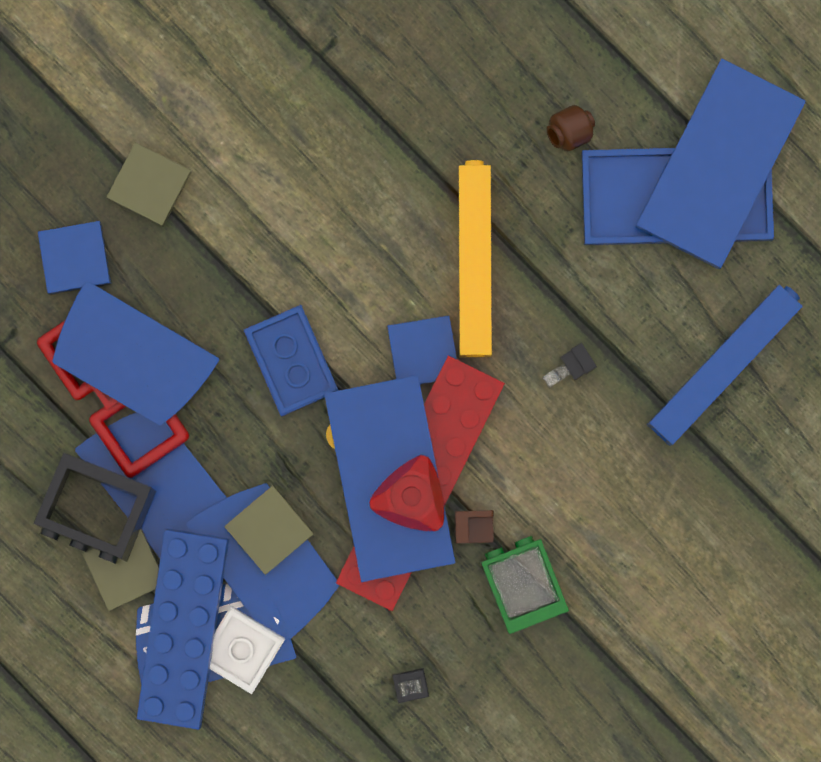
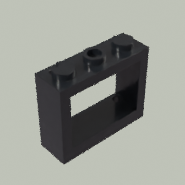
M63 453L33 524L42 528L40 534L58 541L59 536L71 539L69 546L87 552L88 548L91 547L100 551L98 557L116 564L118 559L127 562L156 491L150 486ZM70 471L137 497L117 546L50 520Z

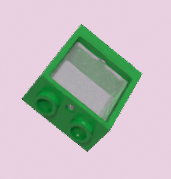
M532 536L514 542L516 549L504 553L501 547L485 553L487 560L481 562L508 634L569 611L542 540L534 541Z

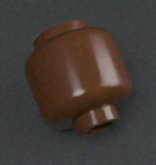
M577 105L569 106L550 117L549 126L546 128L548 138L554 147L561 148L567 152L572 151L591 141L595 120L588 110L584 111Z

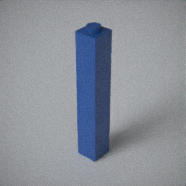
M779 284L646 425L668 446L673 445L803 307L798 302L800 299L798 294L788 286L783 288Z

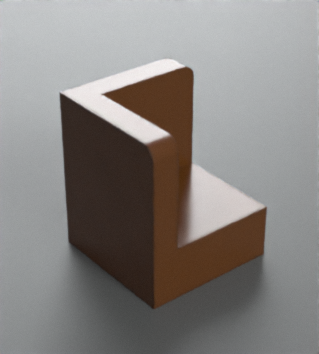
M494 510L455 511L456 544L493 542Z

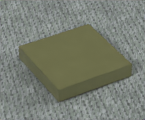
M135 142L106 198L164 227L192 171Z
M274 485L224 526L265 575L314 534Z
M142 528L127 562L118 559L116 564L98 557L100 551L96 549L82 553L108 611L156 590L159 564ZM120 536L107 543L117 546Z

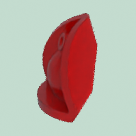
M419 455L396 469L382 482L369 501L370 508L376 514L407 528L422 531H438L444 523V501L440 481L433 463L429 457Z

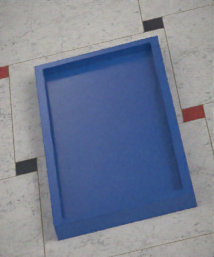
M721 58L635 227L720 270L806 101Z
M675 148L582 150L584 245L666 243L635 226ZM772 169L735 242L774 240Z
M418 375L325 393L361 582L455 564L445 507L443 526L438 531H422L398 525L381 517L370 508L369 503L374 492L388 476L400 466L419 455L429 457L437 472Z

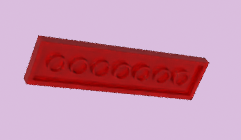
M449 355L424 403L444 506L505 384ZM353 547L336 584L393 611L412 572L361 582L355 547Z

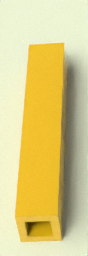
M480 160L465 161V165H459L458 170L459 358L491 357L492 355L491 165H484V161Z

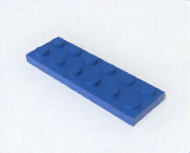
M170 529L164 531L137 713L138 720L197 730L201 728L229 539Z

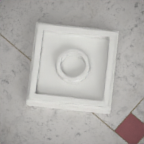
M230 606L215 631L210 669L252 694L285 638L233 606Z

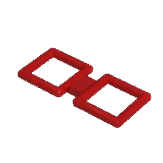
M65 320L38 338L37 346L73 399L81 400L94 391L103 403L104 407L92 414L89 422L126 477H135L189 439L188 431L175 414L166 421L174 435L132 463L104 422L126 406L86 382L79 385L71 373L52 362L55 348L52 344L59 339Z

